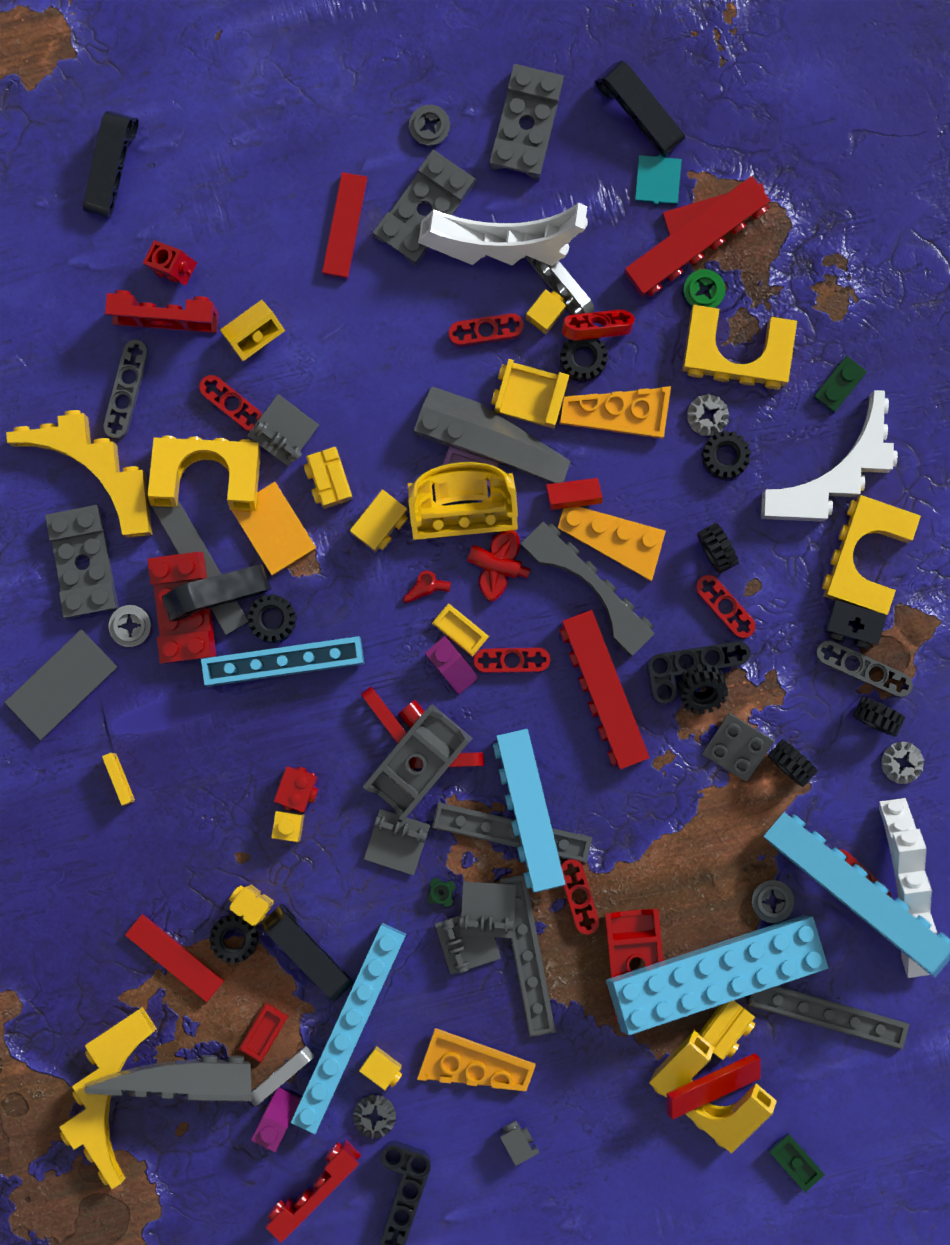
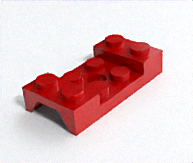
M115 290V294L107 293L105 315L113 316V325L217 333L219 312L213 301H209V298L203 296H194L193 300L186 299L185 310H183L182 306L172 304L166 305V308H158L155 304L147 302L139 304L134 295H131V292Z
M204 552L147 558L150 585H154L160 634V637H157L160 663L217 657L211 608L198 611L187 618L170 622L162 600L163 595L176 587L207 578Z
M658 908L604 913L611 978L631 972L629 963L635 957L643 959L644 967L664 961ZM613 1006L614 1020L618 1022L616 1012Z
M348 1140L342 1145L337 1142L327 1152L325 1170L317 1177L316 1183L313 1185L314 1188L311 1191L308 1188L305 1189L296 1199V1203L290 1197L285 1202L280 1200L270 1210V1214L267 1216L269 1221L266 1228L280 1243L359 1165L357 1160L361 1157V1154Z

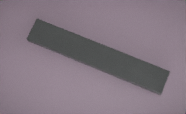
M178 500L177 507L152 506L178 553L204 552L207 578L221 575L219 568L180 501ZM238 601L211 608L226 635L249 623Z
M440 802L437 803L432 828L508 846H521L519 836L514 837L511 821L514 819ZM552 828L558 856L587 863L592 837Z
M524 875L500 879V884L516 885L514 938H511L529 1037L555 1033L529 889L526 888Z
M775 986L751 994L748 1005L901 1050H903L910 1025L903 1021L781 986Z

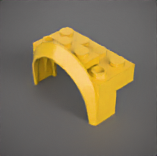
M460 462L433 468L422 474L415 482L408 483V501L413 540L518 530L517 497L513 473L507 474L489 464ZM487 479L490 481L491 495L489 496V498L487 489ZM433 484H434V487H435L436 502L433 501V493H432V485H433ZM482 500V502L456 504L446 506L442 505L456 501Z

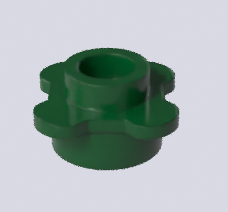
M438 878L432 879L430 881L431 892L427 896L428 902L430 904H443L445 907L451 906L453 903L451 898L452 892L456 889L455 883L452 881L442 882ZM440 890L444 891L443 895L439 894Z

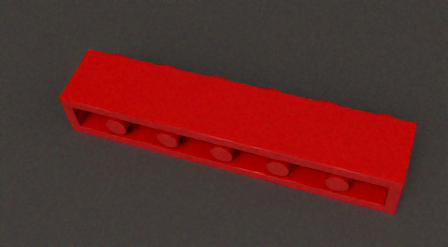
M749 177L626 267L624 274L641 297L647 294L650 297L663 288L661 284L668 278L672 282L683 274V267L689 263L694 266L705 257L703 253L709 248H712L714 251L726 242L724 237L731 232L734 235L741 232L747 227L745 222L753 217L757 220L768 211L766 207L771 200L754 177Z
M589 610L562 621L563 627L559 628L563 642H569L572 652L568 653L573 667H579L582 676L578 678L583 693L588 691L591 701L587 703L592 716H598L601 726H598L597 729L602 741L607 740L611 749L607 751V755L612 767L617 765L618 770L649 759V754L593 611Z

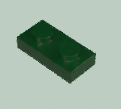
M846 356L813 398L834 414L867 371Z
M788 1132L768 1150L805 1193L825 1175Z

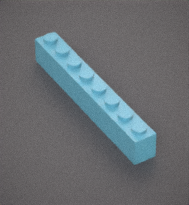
M784 812L764 835L767 842L935 978L950 961V939L943 933L936 935L930 930L932 925L920 915L915 918L908 912L910 907L899 898L894 901L887 895L889 890L877 880L873 884L866 878L868 873L857 864H854L853 867L844 861L847 858L846 855L836 847L832 850L824 844L826 840L816 831L808 832L803 828L806 824L795 814L790 817Z
M384 923L381 924L291 1121L292 1124L313 1134L316 1133L406 933Z

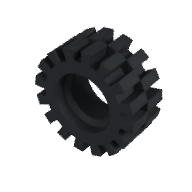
M599 338L566 340L560 355L562 370L564 369L565 374L570 375L572 380L575 381L577 379L581 380V382L586 380L592 381L595 377H599L602 371H604L608 359L605 343L601 342ZM580 348H588L594 355V361L587 367L579 366L574 361V353Z
M728 430L722 433L718 432L705 444L702 451V463L706 466L705 470L708 473L711 472L714 478L719 477L720 480L734 479L747 468L750 462L751 450L748 448L749 443L743 440L744 437L742 435H736L737 432L732 431L730 433ZM730 446L735 450L736 460L733 464L723 465L717 460L716 453L720 447Z
M714 523L697 532L702 549L718 574L738 565L739 561L735 554V549L718 523Z
M274 594L261 596L262 598L259 600L256 599L253 606H250V612L247 615L248 625L252 633L268 643H277L287 639L286 637L292 634V630L296 626L295 620L297 618L293 606L283 597ZM268 609H277L282 615V622L275 629L266 628L262 623V616Z
M699 664L696 670L690 667L688 668V674L686 672L681 674L682 678L678 679L679 685L677 686L685 709H691L692 713H696L699 710L700 714H705V710L708 709L709 713L713 712V707L719 709L721 707L720 702H726L728 688L722 671H719L716 666H713L711 669L710 664H705V668H702L701 664ZM711 686V688L704 692H694L700 687Z
M861 697L853 714V717L858 721L893 737L897 736L906 718L898 711L867 697Z
M783 739L768 754L771 761L801 787H804L818 772L816 767L804 755Z
M231 914L221 918L210 931L209 942L211 943V951L213 950L214 955L225 963L235 964L246 960L255 952L259 942V934L255 928L256 925L252 926L246 922L242 915ZM231 928L239 929L244 935V943L238 949H231L224 942V935Z

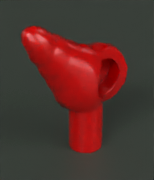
M423 571L418 575L417 582L403 597L402 601L404 603L412 602L431 595L435 590L450 592L451 582L437 580L432 571Z

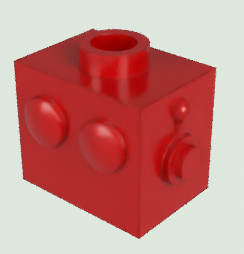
M154 240L143 264L157 276L186 286L197 262L182 250Z
M286 766L274 802L282 804L283 809L288 811L306 812L309 802L314 804L319 789L315 788L318 777L314 773L306 771V768L299 766L295 769Z

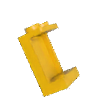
M508 359L507 365L502 364L498 377L499 380H502L500 390L495 389L491 404L495 405V412L555 429L569 375L559 372V375L517 364L514 363V360Z

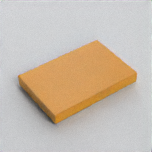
M276 482L257 492L256 511L231 510L272 576L317 549Z

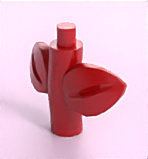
M514 530L503 531L495 535L490 544V552L473 544L467 562L484 569L479 577V587L485 598L491 602L497 600L505 591L508 584L507 576L515 579L517 575L528 578L531 570L521 566L522 561L515 560L519 553L520 540L517 532Z

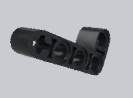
M624 61L613 63L594 81L598 90L609 99L615 98L661 155L666 157L685 140V135L632 68Z
M106 111L103 114L84 197L83 211L106 218L112 216L129 141L135 139L138 131V118L114 111Z
M263 564L181 585L163 595L162 600L170 622L187 618L198 611L266 593L271 590Z
M736 641L654 655L648 660L646 667L652 699L658 704H667L675 699L677 690L674 676H680L683 672L689 673L688 669H683L679 666L678 661L681 655L689 656L692 660L691 667L696 670L699 664H701L702 668H705V664H707L705 654L707 651H713L717 654L718 661L715 665H710L711 669L713 666L723 669L746 663L751 653L749 646L744 642ZM735 647H737L738 651H743V656L739 657V661H737L736 657H728L725 659L727 664H724V654L735 651ZM656 659H661L666 664V670L662 674L656 673L652 668V664ZM660 685H665L670 689V696L667 700H662L657 695V688Z
M281 903L262 921L264 929L270 938L333 1002L354 984L347 973L299 925L296 917L284 904Z
M391 1141L384 1146L381 1161L389 1170L401 1173L402 1177L380 1245H389L394 1229L399 1230L397 1243L394 1245H405L430 1172L431 1158L422 1149L398 1141ZM396 1149L400 1152L401 1158L398 1161H390L386 1156L387 1151ZM415 1158H422L426 1162V1167L422 1170H416L411 1162ZM406 1184H413L417 1187L418 1191L415 1195L409 1196L404 1193L403 1187ZM398 1210H405L409 1214V1218L403 1222L398 1221L394 1214Z

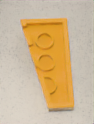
M671 386L564 397L560 424L663 439Z
M582 507L564 508L558 525L560 531L592 547L604 556L615 560L627 569L652 582L665 530Z
M435 1028L417 1080L426 1081L429 1079L438 1080L442 1083L457 1082L467 1083L470 1086L486 1085L492 1088L527 1091L535 1069V1063Z

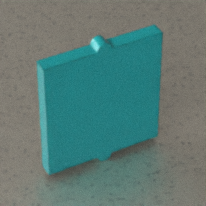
M639 155L635 201L653 202L654 205L659 203L677 205L682 159L664 158L662 155H658V157Z

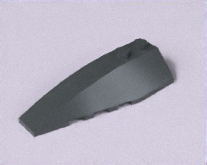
M431 386L414 428V435L446 447L450 446L551 483L564 482L571 462L482 403Z
M201 1055V1059L166 1061L116 1072L84 1084L85 1094L121 1096L124 1094V1091H129V1095L135 1097H147L151 1095V1092H157V1096L173 1099L178 1094H184V1096L188 1097V1100L252 1101L251 1064L248 1060H244V1056L232 1055L228 1056V1060H217L216 1055Z

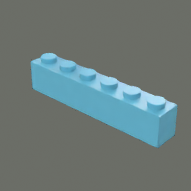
M360 636L201 659L204 685L208 687L365 664Z
M528 729L496 736L497 743H493L492 746L495 758H501L503 768L498 769L502 785L507 784L509 794L505 795V801L508 811L513 810L515 820L511 821L514 837L519 836L521 846L517 847L520 862L526 863L528 871L523 873L526 888H532L533 893L563 887L565 886L564 876Z

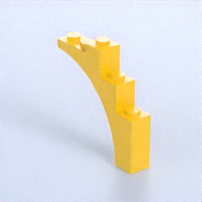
M79 410L66 411L65 415L57 416L58 427L53 423L41 424L40 429L30 430L28 426L13 428V432H6L7 443L12 447L33 446L54 450L72 457L86 466L100 480L111 496L119 516L122 535L126 538L153 535L146 473L143 470H139L137 466L125 467L123 472H120L118 447L113 441L110 442V439H95L94 444H91L89 419L84 413H81Z
M143 1007L85 1045L87 1049L85 1054L92 1065L96 1064L98 1069L72 1086L74 1089L72 1093L77 1103L84 1105L86 1109L59 1127L62 1131L60 1136L67 1146L71 1145L73 1150H75L82 1144L84 1145L85 1149L83 1151L85 1156L91 1163L95 1162L100 1170L98 1175L101 1181L106 1186L109 1184L111 1189H114L126 1179L116 1161L110 1140L109 1110L112 1095L85 1094L84 1084L120 1072L126 1060L137 1046L157 1030Z

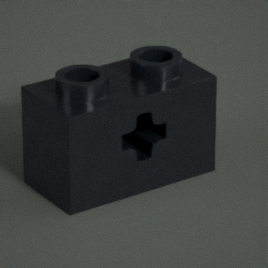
M835 600L831 602L823 632L830 634L829 638L832 640L844 642L845 639L855 641L854 646L869 650L870 646H878L887 615ZM856 620V625L860 628L852 632V627L848 626V624Z

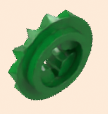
M701 269L689 275L685 281L683 293L686 302L691 306L698 305L716 308L724 298L725 284L716 272ZM699 283L703 287L713 284L708 292L709 298L704 294L696 296L700 290Z

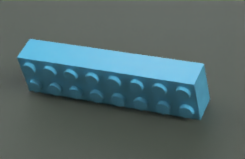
M802 915L607 979L606 982L621 1032L631 1035L828 969V964L814 918Z

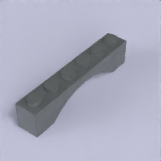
M542 522L520 544V547L538 565L552 566L565 570L586 583L599 597L607 612L611 625L612 639L632 657L655 634L652 631L654 626L644 616L639 618L633 612L635 607L625 597L621 600L614 593L617 589L609 580L605 579L602 581L596 575L598 570L590 561L587 560L584 563L577 556L580 552L571 542L565 544L559 538L561 533L552 523L546 525Z

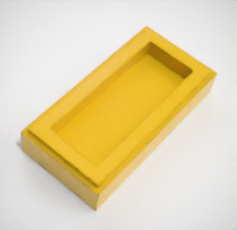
M449 603L432 623L472 657L489 638L486 633Z
M109 753L102 756L121 805L133 803L135 799L117 754Z

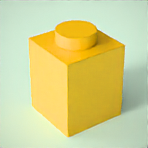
M545 289L526 313V320L546 335L564 313L566 305L563 302L565 300L555 291L550 293Z
M276 811L271 838L299 842L301 840L304 815Z
M376 1046L359 1071L386 1090L388 1085L394 1087L401 1078L402 1073L399 1070L402 1065Z

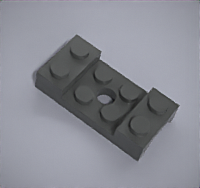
M517 64L513 65L489 169L507 168L526 173L533 179L540 180L564 75ZM523 118H530L534 122V126L529 130H525L520 127L519 122Z
M433 149L390 213L387 212L376 227L373 237L391 246L416 267L429 250V247L418 243L421 222L426 217L417 212L418 206L424 203L429 204L432 211L437 210L453 216L475 186V178Z
M98 505L46 514L49 540L52 541L61 590L59 595L63 617L72 619L84 614L117 610L119 606L101 508ZM83 555L88 556L90 559L89 567L85 570H79L76 565L77 559Z
M432 704L364 784L363 788L383 798L395 809L398 817L404 821L473 738ZM412 757H418L423 761L422 770H414L410 766V759Z

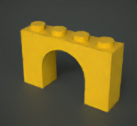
M693 305L683 360V372H688V376L702 378L703 375L714 376V380L722 382L736 379L739 380L740 384L748 386L762 383L765 384L766 388L775 390L786 386L789 381L797 326L796 320L771 317L767 324L764 350L761 357L748 364H736L725 359L716 345L715 337L719 309Z
M168 435L154 438L148 487V499L151 506L177 507L180 479L183 472L195 462L211 460L222 464L229 472L227 496L229 509L256 511L261 457L259 443L249 439H243L239 442L228 441L224 438H215L214 440H202L199 437L176 439Z
M860 495L856 498V501L851 500L847 515L850 518L848 524L843 525L838 537L839 540H842L839 550L835 549L832 554L830 564L833 565L831 574H826L822 589L825 592L823 597L888 615L896 590L871 582L859 574L853 562L854 547L862 536L872 533L909 543L913 541L921 516Z
M693 1031L654 1071L649 1084L653 1086L658 1094L667 1098L668 1092L692 1082V1078L710 1061L715 1048L696 1031ZM755 1084L741 1099L732 1105L716 1106L707 1103L685 1115L694 1121L699 1129L708 1133L720 1147L725 1148L732 1154L772 1115L777 1101L758 1084Z

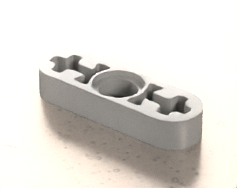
M307 1046L302 1048L252 1090L251 1102L254 1106L261 1103L315 1057Z

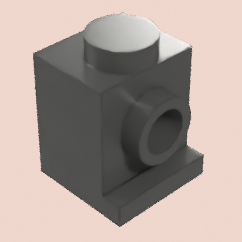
M516 1120L502 1127L503 1131L500 1132V1138L515 1166L539 1153L536 1144L530 1145L533 1142V1138L527 1127L522 1129Z

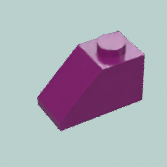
M445 636L425 652L428 659L458 694L462 693L479 678Z
M280 1087L277 1088L251 1141L276 1152L302 1098Z

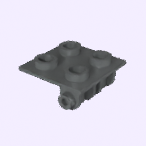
M277 394L247 436L289 467L293 461L299 459L302 454L300 451L316 431L319 424L281 395Z
M729 713L722 720L721 726L702 755L747 782L775 740Z
M380 809L364 860L414 875L430 825L407 817L402 821L397 814Z
M463 882L460 935L514 938L516 885Z
M461 915L435 923L451 975L501 959L495 937L460 935Z

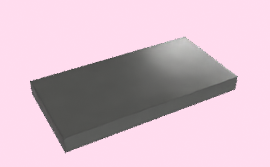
M81 629L5 701V704L40 740H43L119 667Z

